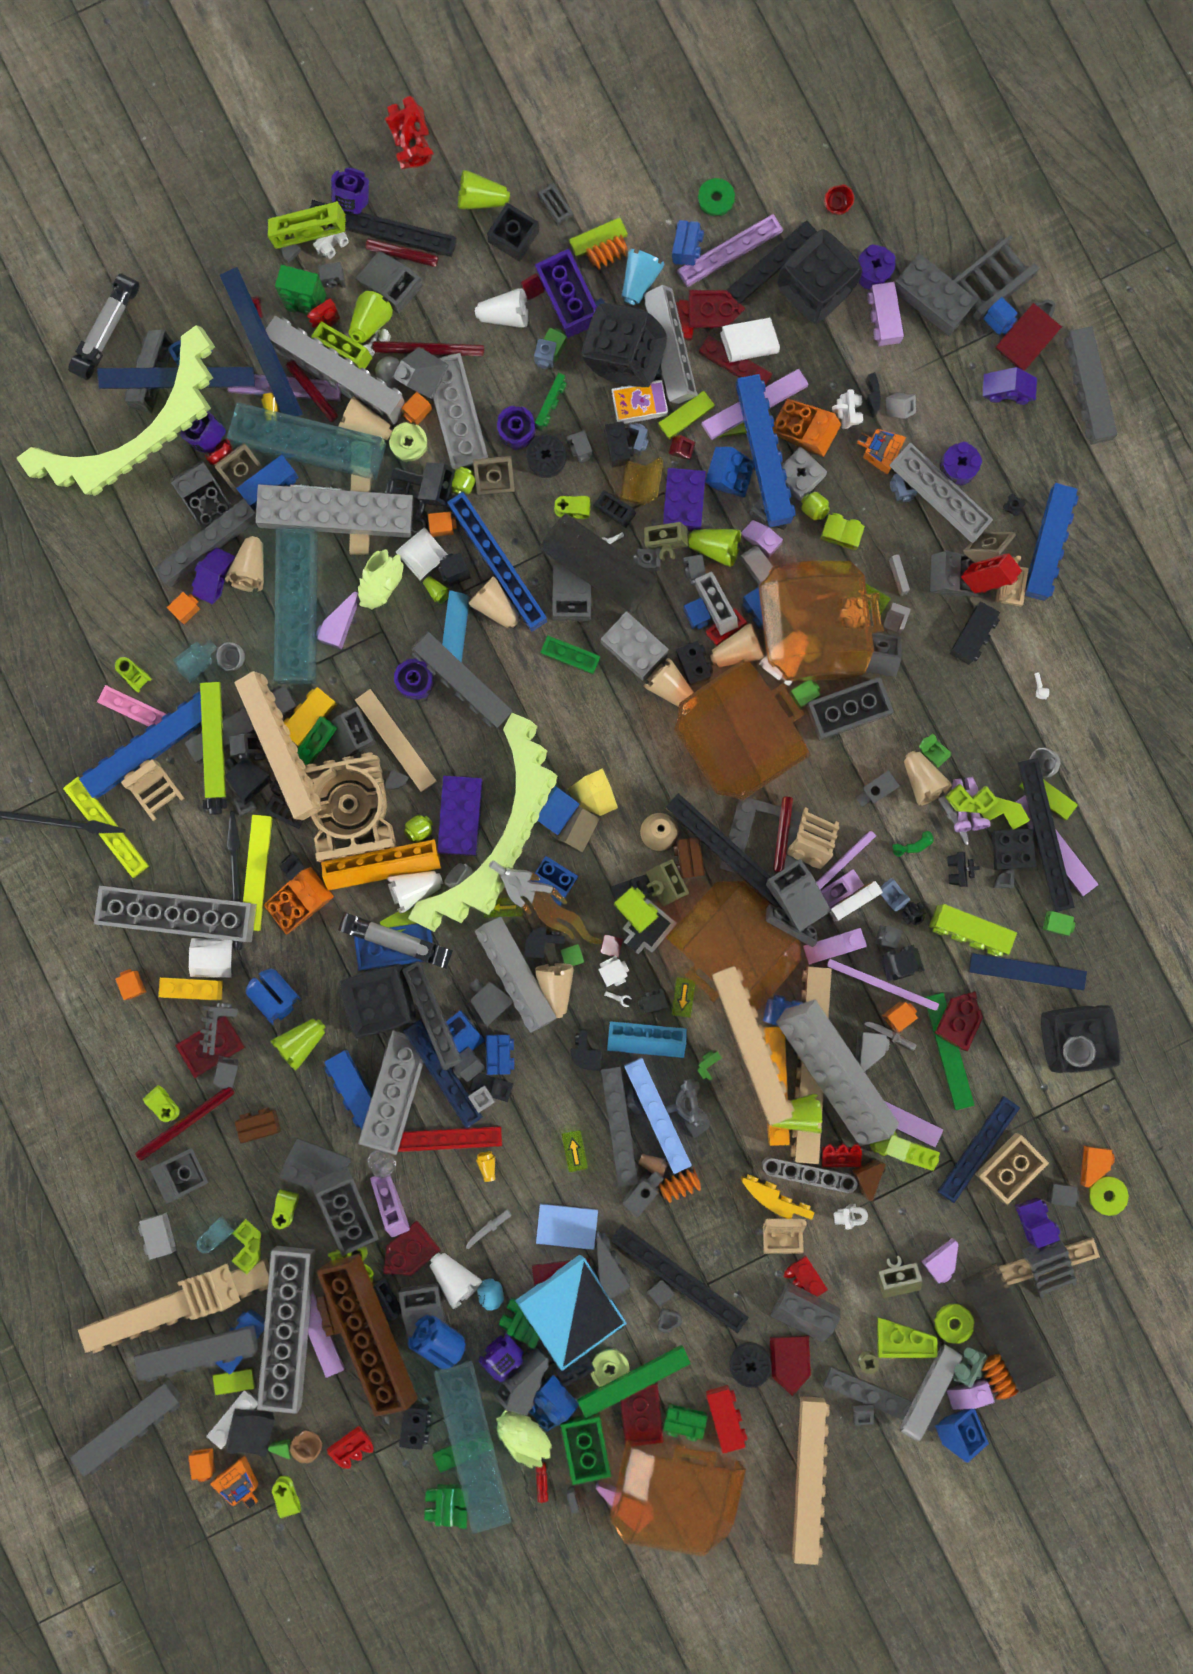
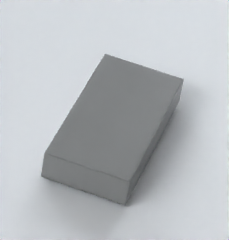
M897 554L890 558L889 563L899 595L902 596L909 592L910 587L900 556Z

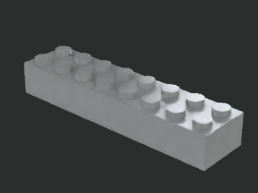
M274 316L266 328V332L275 352L288 360H294L299 367L320 380H326L336 390V384L339 383L338 387L343 395L350 399L352 396L358 398L383 420L395 427L403 415L401 407L405 404V400L399 390L396 388L390 389L382 379L371 377L370 372L362 367L360 369L354 366V362L346 357L345 359L338 356L339 353L333 348L329 347L327 349L322 346L323 343L315 337L311 339L303 329L292 327L287 319L283 317L280 319Z
M258 484L256 524L258 528L411 538L412 495Z
M99 886L94 924L252 942L257 904Z
M816 999L785 1009L777 1020V1025L858 1144L863 1146L891 1138L899 1125L898 1121Z
M276 1246L271 1250L258 1410L297 1413L302 1407L316 1249Z

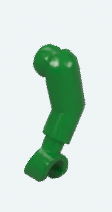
M925 831L922 833V838L916 843L905 846L893 844V853L897 857L902 856L904 852L920 853L934 842V837L930 831Z

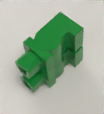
M511 1297L507 1308L514 1311L515 1314L513 1318L503 1314L499 1325L507 1330L508 1335L535 1349L540 1337L515 1300L517 1298Z
M437 1484V1488L426 1489L425 1502H436V1508H425L424 1521L435 1522V1526H459V1528L467 1529L469 1484Z

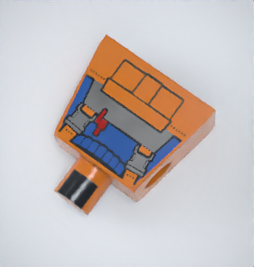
M876 429L873 437L862 433L857 444L867 448L863 456L864 459L888 474L891 470L889 465L897 457L906 437Z
M245 1455L211 1482V1486L232 1506H235L242 1500L249 1509L258 1502L252 1492L259 1483Z

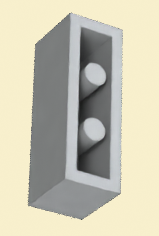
M711 571L696 578V590L702 598L719 633L723 635L738 628L737 616L713 572Z

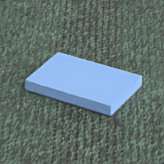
M540 1203L536 1244L594 1250L598 1209Z

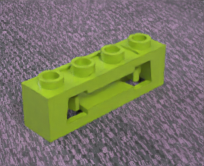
M338 201L268 219V238L276 249L345 232V213ZM329 224H333L335 227L324 231L321 226L325 225V228H329ZM287 234H288L290 237H293V234H294V237H295V238L285 240V237H286Z

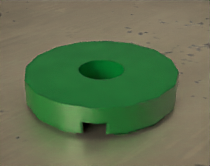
M709 179L699 189V206L703 212L710 216L725 215L734 205V188L724 179ZM713 194H719L721 196V200L714 201L711 198V196Z

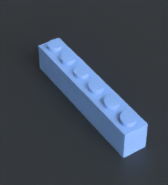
M642 1057L624 1065L673 1173L675 1174L692 1166Z

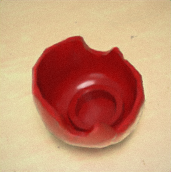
M844 184L831 187L824 199L827 211L833 215H842L848 212L854 204L852 189Z
M226 438L220 441L214 452L208 453V456L205 455L211 465H215L234 451Z

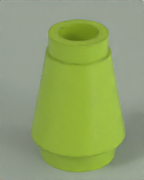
M431 576L423 581V585L434 602L442 604L448 599L449 592L447 587Z

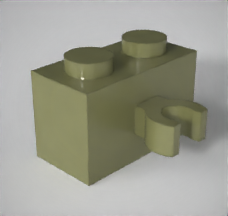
M681 522L644 528L645 546L648 549L660 548L659 556L662 561H665L667 553H670L672 560L675 559V552L672 549L688 547V530Z
M673 859L646 872L650 880L647 887L653 886L655 893L651 895L652 897H658L662 907L689 894Z
M897 1256V1264L893 1265L888 1258L886 1261L888 1269L878 1271L877 1281L882 1298L921 1290L922 1278L917 1263L901 1266L902 1260Z

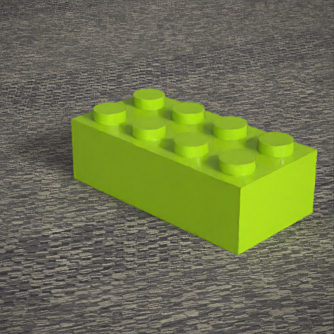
M946 904L936 906L929 927L933 928L934 933L942 936L951 935L952 940L960 943L969 942L970 947L978 950L987 949V953L995 957L1009 955L1017 935L1015 931Z

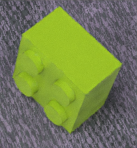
M631 887L614 905L633 927L641 933L658 918L656 914L658 910L652 903L647 904L643 900L645 896L638 888L634 890Z

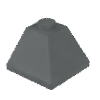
M419 347L400 361L393 378L432 399L449 364Z

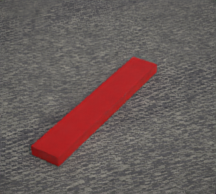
M501 1126L404 1131L397 1152L502 1146Z

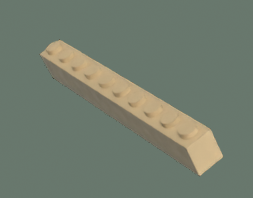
M806 967V970L802 972V982H805V990H801V1001L805 1003L816 999L828 1017L832 968ZM797 1054L800 1065L796 1067L795 1076L799 1080L798 1087H795L794 1098L818 1094V1097L815 1099L820 1100L822 1110L823 1091ZM792 1130V1137L795 1140L794 1145H791L790 1157H793V1160L799 1163L819 1164L821 1133Z
M267 1258L259 1261L247 1275L240 1268L231 1271L238 1296L245 1298L251 1295L253 1290L259 1289V1291L268 1289L270 1265ZM180 1290L83 1326L78 1332L85 1353L89 1351L97 1353L105 1349V1345L111 1344V1346L122 1343L124 1338L129 1337L131 1340L141 1336L143 1331L148 1330L149 1333L160 1329L159 1325L164 1323L167 1326L177 1323L178 1318L185 1316V1319H188L192 1312L184 1290Z

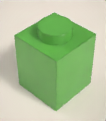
M549 328L544 340L556 342L554 358L557 362L567 343V336L560 329L554 330Z
M809 679L791 690L789 695L798 709H801L808 702L819 698L821 690L816 682H812Z
M1047 911L1042 930L1062 936H1070V933H1073L1075 928L1074 917L1054 911Z

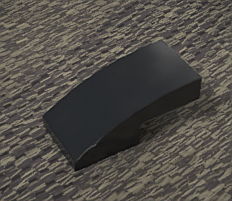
M874 372L868 374L866 378V384L871 393L868 394L866 403L872 417L877 416L881 399L878 378Z
M293 851L279 864V868L285 872V876L290 881L305 868Z
M647 874L610 887L615 902L631 887L634 890L638 888L644 895L654 892L653 886L647 887L650 883Z
M479 1073L472 1078L469 1090L475 1092L486 1086L494 1099L508 1102L513 1083Z

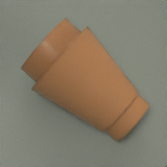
M642 1154L639 1160V1165L652 1174L654 1171H657L662 1177L669 1164L663 1158Z

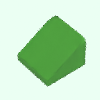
M579 944L560 950L565 964L576 966L585 963Z
M290 1439L274 1441L268 1448L270 1452L286 1459H291L292 1457L290 1453L292 1441Z

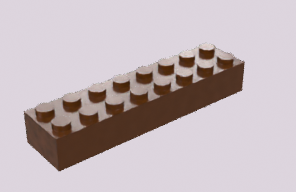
M357 1254L329 1261L317 1271V1275L374 1416L407 1410L418 1397L361 1255Z

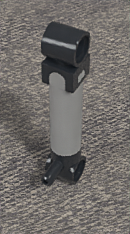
M122 273L116 277L112 283L113 291L85 342L81 340L75 351L77 355H74L70 360L69 372L85 380H89L92 377L95 366H98L103 357L101 352L129 301L139 291L140 284L138 281Z
M344 912L338 931L447 969L453 950L346 912Z

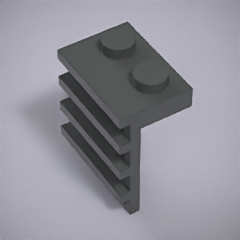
M217 1003L216 1006L203 1005V1009L206 1010V1017H202L201 1020L205 1022V1029L200 1031V1033H204V1040L199 1041V1044L203 1045L202 1052L207 1053V1047H210L209 1055H214L217 1015L237 1017L238 1009L232 1008V1004Z
M1061 1240L1040 1248L1030 1245L1021 1249L1024 1258L1031 1267L1040 1299L1044 1298L1043 1294L1068 1284L1077 1285V1280L1073 1273L1074 1269L1071 1266L1072 1262L1068 1255L1069 1251Z

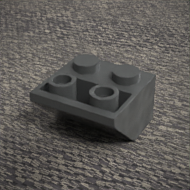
M358 707L340 714L331 721L337 727L331 739L341 760L376 744Z

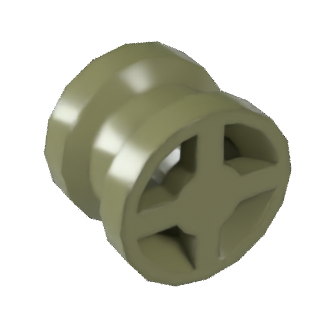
M864 1351L859 1355L858 1364L864 1373L873 1374L878 1370L879 1360L873 1352Z

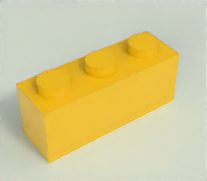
M318 687L315 690H310L306 695V701L303 704L297 705L293 711L294 715L284 721V724L290 730L289 736L291 740L298 746H300L319 717L324 716L326 718L337 706V703Z
M160 978L159 997L222 1000L223 981Z

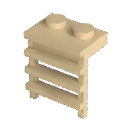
M1021 556L1012 557L1017 564L1021 560ZM1020 567L1023 571L1019 574L1018 580L1010 586L1005 585L997 589L995 602L1021 607L1024 602L1029 568Z
M152 759L144 761L140 765L141 768L137 771H131L124 776L125 779L121 783L126 789L131 790L152 821L157 819L153 814L155 811L176 796L181 801L185 798L169 778L166 771L161 767V764ZM162 778H165L167 783L145 799L140 797V794ZM171 786L173 792L149 809L146 804Z
M805 807L796 840L788 847L787 855L797 860L801 859L812 867L822 869L833 857L832 851L835 848L834 843L837 839L836 834L839 830V822L830 823L808 813V808ZM809 832H812V833H814V834H816V835H818V836H821V837H823V838H825V839H827V840H829V841H826V840H824V839H822V838H820V837H817V836H815V835H813V834H811V833H809Z
M766 1219L763 1226L764 1254H803V1231L807 1226L806 1220Z
M227 1264L221 1265L207 1273L178 1282L179 1286L182 1285L192 1312L191 1320L223 1311L240 1301Z

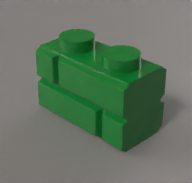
M668 1403L663 1429L667 1432V1435L672 1437H678L679 1434L686 1436V1439L690 1441L702 1440L707 1422V1412Z

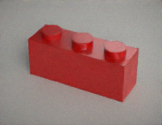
M1007 553L971 564L961 578L975 594L982 591L987 592L994 588L999 589L1005 585L1010 586L1018 580V576L1023 570L1012 556Z
M728 1385L707 1390L706 1395L723 1454L746 1448L744 1441L748 1439L745 1428L740 1429L739 1421H742L739 1409L735 1410L733 1402L737 1401L734 1390H729Z

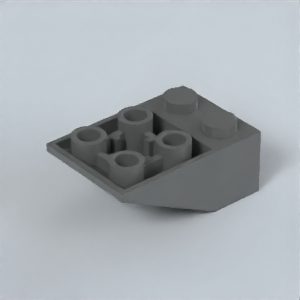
M381 251L374 256L356 278L369 291L381 294L383 296L382 299L386 303L389 302L392 309L398 314L423 286L421 277L404 264Z
M203 460L171 479L172 485L202 530L232 508V505Z
M950 551L940 552L931 556V593L952 596L990 597V590L974 594L961 578L967 568L975 563L968 556Z
M553 564V621H591V564Z
M801 859L768 879L766 883L768 889L799 932L831 912L812 874Z
M598 1230L597 1249L600 1284L611 1300L630 1288V1281L632 1279L626 1266L622 1268L620 1265L621 1258L617 1251L611 1250V1242L606 1233L601 1234L600 1230Z
M438 1282L401 1288L399 1298L407 1338L413 1336L417 1328L415 1323L425 1315L436 1316L446 1323L441 1287Z
M537 1346L535 1349L530 1348L521 1357L524 1360L521 1366L517 1369L513 1368L509 1372L508 1377L498 1384L494 1396L507 1411L527 1416L529 1410L533 1407L536 1391L540 1389L541 1378L548 1368L549 1360Z

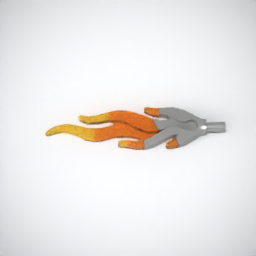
M491 861L489 867L500 874L499 876L504 882L510 899L529 915L531 910L520 896L528 898L538 917L547 926L568 934L573 940L575 937L571 929L556 920V918H560L572 924L584 940L590 943L602 944V940L592 937L587 932L578 914L561 907L553 900L551 895H554L563 904H567L566 899L557 889L545 883L529 881H539L540 878L537 874L526 870L504 868L496 861Z

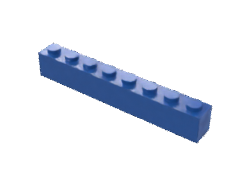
M760 374L737 378V395L768 526L774 527L789 524L792 522L793 516H795L794 505L790 504L789 500L791 498V491L789 487H786L785 483L787 475L786 470L782 469L781 466L783 461L782 453L777 450L778 437L776 433H773L772 429L774 427L773 416H769L768 412L770 404L769 399L765 398L764 395L766 391L765 382L761 380Z
M464 492L447 502L449 509L516 607L530 631L533 632L547 623V617Z
M200 691L193 695L194 699L190 702L180 704L177 707V711L164 715L160 723L147 727L143 735L133 737L130 740L131 743L126 747L121 746L117 748L113 756L100 760L98 762L99 766L86 770L82 774L83 777L79 780L91 797L95 799L100 798L125 779L124 776L141 768L140 765L144 761L154 760L202 726Z

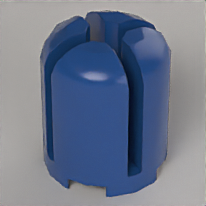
M266 969L258 974L259 978L281 1005L278 1004L255 977L248 983L246 994L267 1020L274 1025V1020L277 1018L280 1020L284 1019L294 1010L293 1005L296 1001L299 1000L301 1002L302 999L276 970Z
M425 1315L415 1323L417 1328L413 1336L408 1338L409 1348L440 1369L453 1367L454 1364L458 1363L465 1351V1340L462 1334L436 1316Z

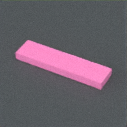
M106 685L97 701L148 727L152 724L157 725L162 721L161 718L166 715V713Z

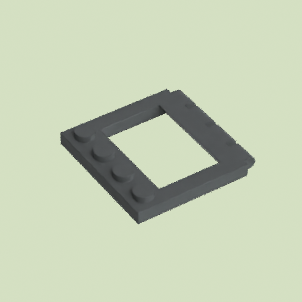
M740 795L728 838L744 852L755 812L760 811L780 817V806ZM794 810L791 812V820L793 822L788 836L787 850L796 840L802 817L801 812ZM787 851L784 869L797 861L794 857L787 855ZM723 860L721 861L719 869L737 874ZM766 872V873L769 874L771 877H773L774 875H776V874H772V873Z

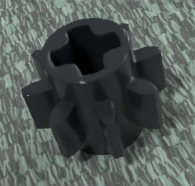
M207 798V800H202L203 809L208 810L209 815L222 814V809H227V800Z
M909 902L902 909L901 915L907 925L911 922L913 925H919L924 921L926 912L920 902L917 904Z

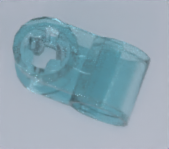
M221 1216L197 1240V1249L201 1253H209L224 1242L235 1230ZM209 1239V1240H210L209 1246H208V1247H205V1246H204V1244L206 1243L205 1241Z

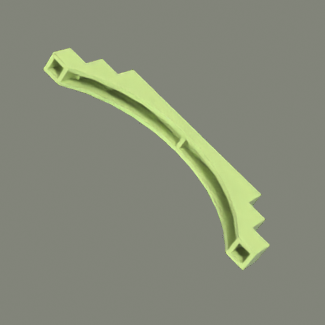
M197 325L181 336L180 364L174 387L164 408L149 427L125 445L106 453L85 457L61 456L40 448L30 447L18 456L17 460L29 477L40 479L49 473L57 486L69 487L76 480L84 494L93 496L103 491L102 487L116 482L120 474H126L131 471L134 464L145 461L149 453L157 452L162 448L164 442L172 441L177 437L178 432L189 429L193 421L196 419L200 420L208 414L207 411L211 408L198 389L207 387L213 377L200 358L208 357L212 353L211 350L215 348L214 344L204 329Z
M511 713L503 729L513 752L516 769V793L512 813L503 836L491 855L477 871L462 883L440 895L417 901L408 918L409 920L435 932L441 924L443 915L462 923L468 915L470 906L488 915L494 909L496 900L504 889V882L499 876L500 874L490 868L489 864L494 860L504 868L513 869V865L521 855L522 847L530 837L531 829L534 823L538 821L539 813L547 803L548 795L555 786L558 777L551 770L540 766L546 759L547 750L531 741L536 734L538 726L529 719Z

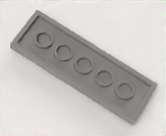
M457 353L439 358L449 364L433 396L453 469H459L460 467L468 468L474 466L473 459L488 458L461 354Z
M911 442L889 465L972 543L978 539L993 521L984 510L954 482L947 478Z
M393 1030L391 1032L358 1142L359 1145L397 1155L423 1066V1061L407 1036L403 1033Z

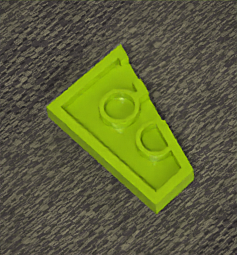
M877 1316L878 1358H938L936 1336Z

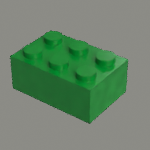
M285 265L280 266L275 288L284 307L288 311L293 313L299 311L308 315L314 308L326 301L327 295L318 274Z
M600 1412L585 1419L584 1415L569 1417L565 1422L561 1423L572 1485L611 1477V1466Z

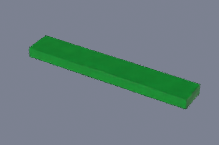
M944 993L924 997L939 1003L936 1011L927 1008L954 1109L960 1110L975 1106L959 1048L935 1034L947 1007Z
M680 1345L578 1398L577 1401L585 1419L690 1365L691 1363L684 1347Z

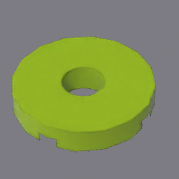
M1103 1176L1089 1188V1202L1093 1209L1100 1214L1108 1216L1117 1215L1128 1204V1190L1124 1183L1115 1177ZM1108 1190L1113 1193V1198L1110 1201L1104 1199V1193Z
M957 1303L947 1304L941 1307L936 1314L934 1320L935 1329L944 1341L960 1344L967 1341L972 1335L974 1318L971 1312L964 1306ZM952 1319L959 1320L960 1324L956 1329L950 1328L949 1324Z

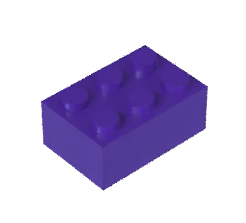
M668 468L663 524L681 522L687 527L688 532H692L694 529H701L706 471Z

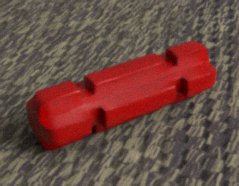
M542 1462V1467L535 1466L537 1473V1501L539 1503L548 1502V1492H546L548 1489L547 1473H545L546 1463Z

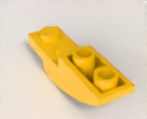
M749 1174L747 1177H741V1181L748 1191L772 1212L786 1219H792L793 1213L811 1220L813 1219L815 1212L810 1209V1205L800 1202L799 1205L792 1203L793 1199L783 1195L779 1198L780 1190L776 1188V1184L768 1181L763 1184L758 1182L759 1178Z

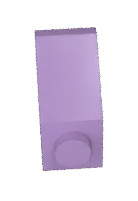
M754 520L741 532V536L751 545H757L768 559L780 547L783 541L769 527Z
M853 869L820 891L828 906L831 907L853 894L864 884Z
M951 1238L921 1261L936 1282H947L951 1279V1274L955 1272L958 1243Z
M984 1378L975 1380L971 1388L962 1384L946 1390L953 1410L976 1409L994 1403L989 1384Z

